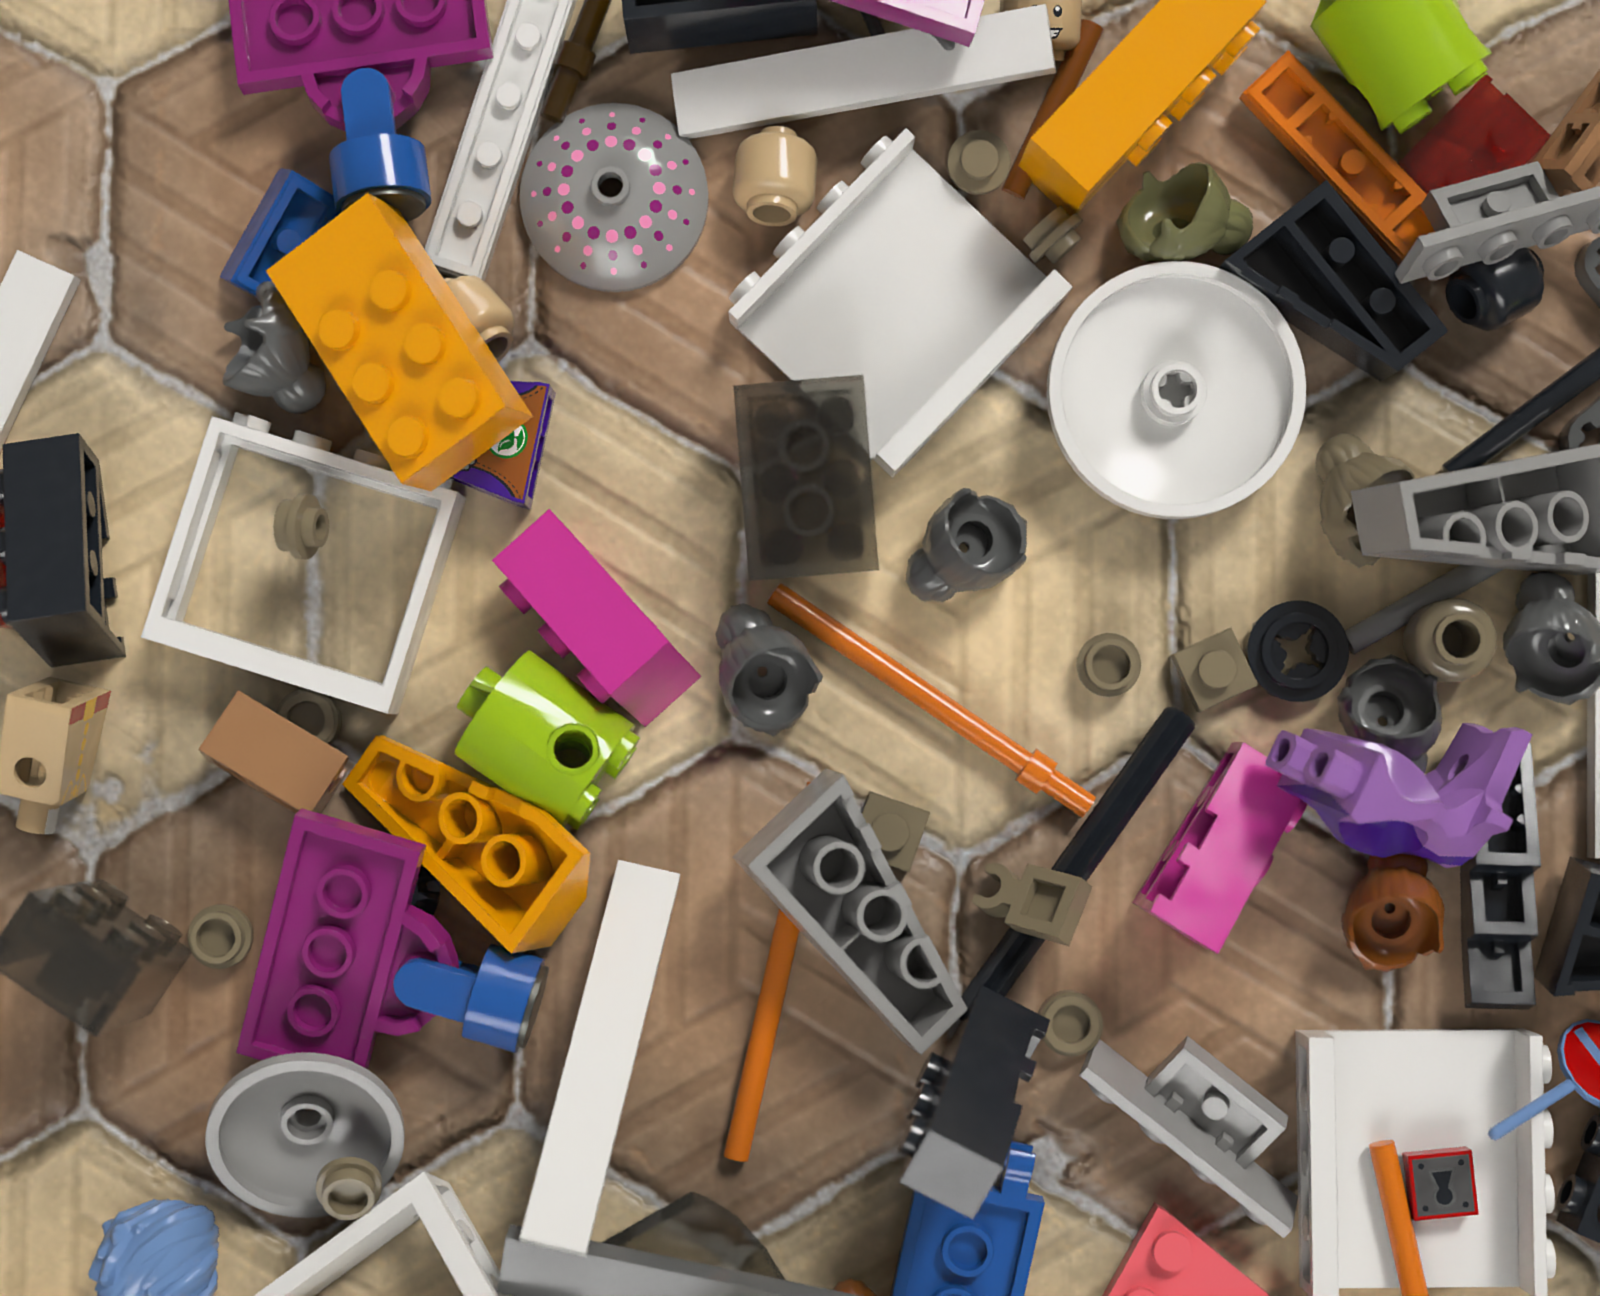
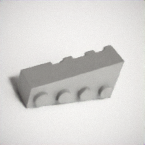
M1600 444L1549 452L1351 491L1362 556L1535 572L1549 571L1567 575L1600 573Z
M825 768L732 858L903 1043L922 1055L968 1009L934 944L920 925L901 882L897 881L880 849L882 846L871 825L865 821L853 798L854 793L844 774Z

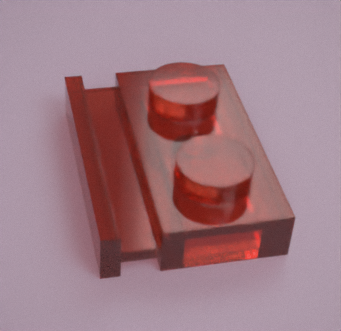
M1487 74L1397 164L1428 194L1429 191L1525 165L1542 148L1551 135L1508 93L1503 95L1491 83L1493 79Z

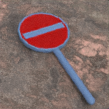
M1581 1020L1572 1023L1561 1034L1557 1054L1560 1069L1566 1080L1490 1128L1488 1131L1489 1138L1492 1140L1502 1138L1574 1090L1584 1100L1600 1108V1021Z

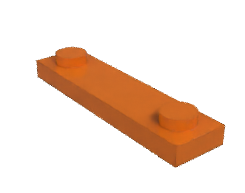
M1289 50L1241 94L1239 99L1320 184L1325 180L1331 184L1381 248L1398 266H1400L1419 236L1435 232L1420 206L1427 194Z

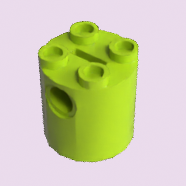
M1321 0L1310 26L1349 84L1358 88L1368 100L1381 130L1394 125L1400 134L1406 132L1433 112L1428 104L1429 100L1448 87L1454 96H1457L1488 74V68L1483 61L1492 52L1469 29L1460 12V5L1456 0Z
M530 650L525 652L503 677L489 667H484L468 686L456 707L472 720L459 740L454 754L508 793L546 810L563 827L569 824L576 830H579L600 800L598 797L602 790L596 785L605 773L614 779L617 778L637 749L635 746L640 740V737L633 733L635 724L607 704H602L594 695ZM576 749L587 757L588 762L579 768H567L561 765L555 756L562 750Z

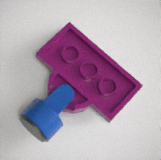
M228 0L237 85L243 95L304 86L314 109L329 125L346 132L347 140L335 146L329 154L334 206L337 214L339 215L366 193H369L399 209L406 222L422 215L431 205L432 201L425 147L420 141L412 137L396 134V129L400 128L420 110L430 91L431 68L494 59L487 1Z
M301 808L294 815L236 1053L261 1061L291 1053L328 1054L352 1061L368 1070L378 1032L395 1036L419 1032L436 1015L464 1023L462 1030L463 1038L516 1053L519 1047L525 1048L531 1035L546 987L549 967L544 966L545 959L522 952L511 954L505 947L490 944L481 966L462 963L458 959L451 936L434 916L411 905L426 844Z

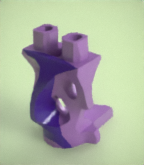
M1462 723L1437 768L1424 774L1410 759L1398 751L1379 743L1309 728L1304 729L1300 737L1282 730L1268 754L1266 766L1282 774L1277 784L1281 790L1299 797L1312 807L1336 840L1349 848L1381 858L1397 854L1415 855L1428 859L1442 867L1452 868L1461 866L1472 859L1492 835L1509 830L1513 819L1502 812V803L1533 734L1517 727L1501 728L1493 733L1488 728L1475 723Z

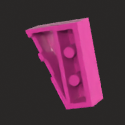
M550 509L492 559L494 564L507 577L499 585V588L524 615L532 607L545 621L537 630L539 634L561 658L564 659L572 651L585 666L576 676L602 704L612 697L646 727L702 677Z
M1244 742L1231 743L1132 901L1133 904L1191 941L1217 954L1222 948L1253 888L1259 884L1270 868L1274 858L1272 853L1283 832L1289 833L1295 827L1307 807V804L1299 797L1291 795L1277 786L1282 774L1267 767V757Z

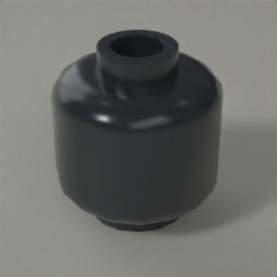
M1524 247L1517 249L1509 257L1494 264L1487 265L1483 261H1478L1461 266L1448 277L1445 293L1450 310L1461 322L1484 331L1500 329L1533 311L1541 302L1544 291V267L1542 261L1533 250Z

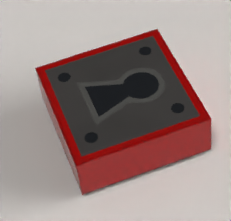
M1463 1146L1402 1153L1407 1200L1411 1218L1414 1221L1479 1215L1471 1149Z

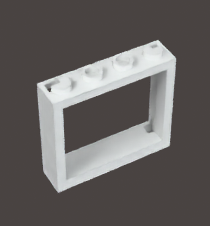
M235 412L232 422L211 416L141 638L383 713L398 715L466 498L460 493L450 490L454 480L451 478L432 492L401 484L395 473L390 471L391 467L385 457L368 451L356 449L354 458L350 459L330 453L332 441L313 434L295 430L291 441L269 434L272 423L251 415L247 416ZM239 448L437 509L383 683L183 622Z
M423 1171L254 1296H315L419 1219L422 1220L463 1296L512 1295L497 1293L500 1271L450 1183Z

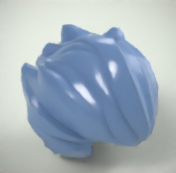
M154 1199L125 1211H120L115 1218L102 1224L104 1238L88 1273L89 1278L97 1282L94 1289L97 1291V1296H213L218 1288L216 1266L219 1247L218 1237L220 1235L219 1227L214 1224V1212L206 1206H196L181 1200Z

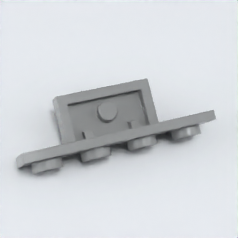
M1536 161L1431 190L1420 206L1435 232L1417 238L1396 270L1395 275L1400 284L1426 276L1429 280H1438L1452 274L1464 265L1483 261L1487 265L1500 262L1520 248L1537 245L1540 249L1550 248L1564 241L1570 235L1590 229L1592 233L1598 234L1600 233V186L1559 197L1540 163Z
M1189 1036L1148 1077L1099 1039L1097 1044L1088 1051L1079 1075L1087 1081L1093 1093L1104 1102L1116 1104L1138 1122L1141 1130L1151 1140L1159 1144H1166L1185 1159L1200 1179L1209 1184H1216L1238 1201L1242 1210L1249 1218L1258 1224L1268 1225L1281 1237L1285 1238L1293 1228L1298 1196L1256 1164L1254 1160L1286 1129L1289 1116Z

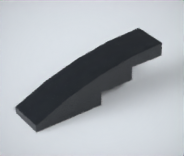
M1531 743L1527 746L1502 803V812L1513 819L1509 830L1492 835L1472 859L1460 866L1461 945L1465 1008L1529 1010L1536 1005L1531 941L1539 936L1534 872L1541 867Z

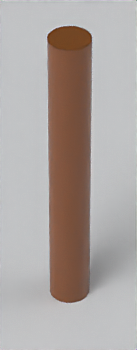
M1081 19L1080 42L1076 48L1066 51L1064 61H1061L1002 187L1003 191L1022 200L1025 199L1032 180L1018 166L1030 138L1076 90L1103 33V28L1097 23Z

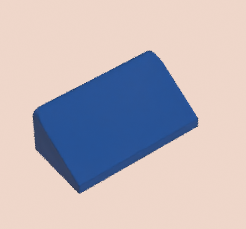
M279 169L223 268L220 278L257 298L256 287L264 281H272L266 270L338 216L335 211L333 195L293 170Z

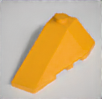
M376 735L342 784L392 835L426 844L421 864L511 954L551 947L587 897L591 853L546 810L384 735Z

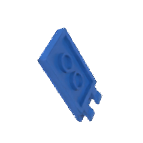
M1015 1141L1011 1142L1004 1167L1001 1171L999 1186H992L974 1219L913 1189L890 1296H1024L1045 1205L1043 1196L1027 1193L1036 1154L1032 1153L1033 1145Z

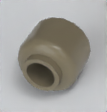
M1448 598L1424 605L1410 617L1404 630L1403 649L1410 664L1416 666L1427 676H1436L1437 682H1460L1477 676L1490 664L1496 651L1497 633L1492 619L1480 606L1466 599Z

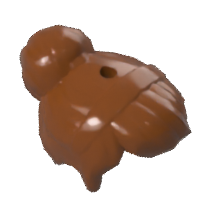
M1397 854L1386 858L1369 855L1367 861L1368 873L1359 880L1348 897L1345 912L1341 916V927L1346 939V946L1352 951L1353 956L1359 960L1365 970H1379L1387 973L1411 964L1418 954L1428 956L1433 952L1441 953L1444 950L1443 924L1445 907L1439 891L1426 878L1428 872L1427 860L1423 857L1407 854ZM1387 903L1395 905L1391 911H1385L1384 907Z

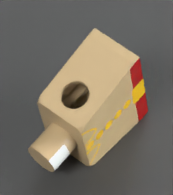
M48 677L7 694L0 744V794L20 798L16 828L35 834L55 833L60 806L87 791L111 690Z

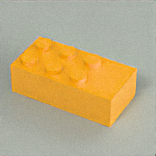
M1160 0L1030 138L1018 166L1028 174L1032 183L1058 207L1062 206L1070 216L1078 213L1127 160L1137 167L1163 139V134L1173 124L1168 118L1170 114L1178 121H1181L1203 97L1207 87L1217 77L1212 69L1223 76L1248 48L1247 45L1261 30L1253 21L1266 1Z
M366 193L266 270L401 484L432 492L533 417L481 335L466 316L455 295L399 209Z

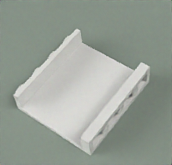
M907 128L894 141L887 135L882 137L867 152L860 163L866 170L850 186L844 181H840L825 195L817 206V210L822 215L806 231L797 226L785 236L773 251V255L778 260L762 277L754 271L735 288L729 297L734 306L728 311L730 323L892 478L1066 299L1073 288L1055 269L1048 276H1045L913 150L915 136Z
M1524 1028L1295 1030L1299 1286L1308 1296H1339V1288H1400L1369 1144L1383 1140H1394L1405 1191L1403 1152L1463 1146L1472 1150L1479 1215L1420 1221L1412 1219L1427 1288L1520 1287L1531 1296H1548L1547 1278H1553L1556 1272L1555 1249L1552 1241L1547 1239L1546 1213H1552L1555 1204L1553 1181L1549 1174H1545V1149L1551 1148L1554 1135L1551 1114L1545 1109L1498 1140H1492L1488 1135L1490 1128L1544 1094V1084H1548L1552 1077V1058L1548 1046L1543 1045V1036Z

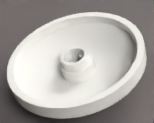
M1188 261L1158 262L1140 266L1112 278L1096 289L1082 302L1061 332L1052 354L1047 378V405L1052 430L1063 455L1076 474L1090 488L1111 503L1137 514L1161 519H1187L1213 514L1236 504L1261 488L1276 473L1290 453L1300 431L1306 404V377L1301 351L1292 330L1276 306L1253 285L1237 275L1214 266Z

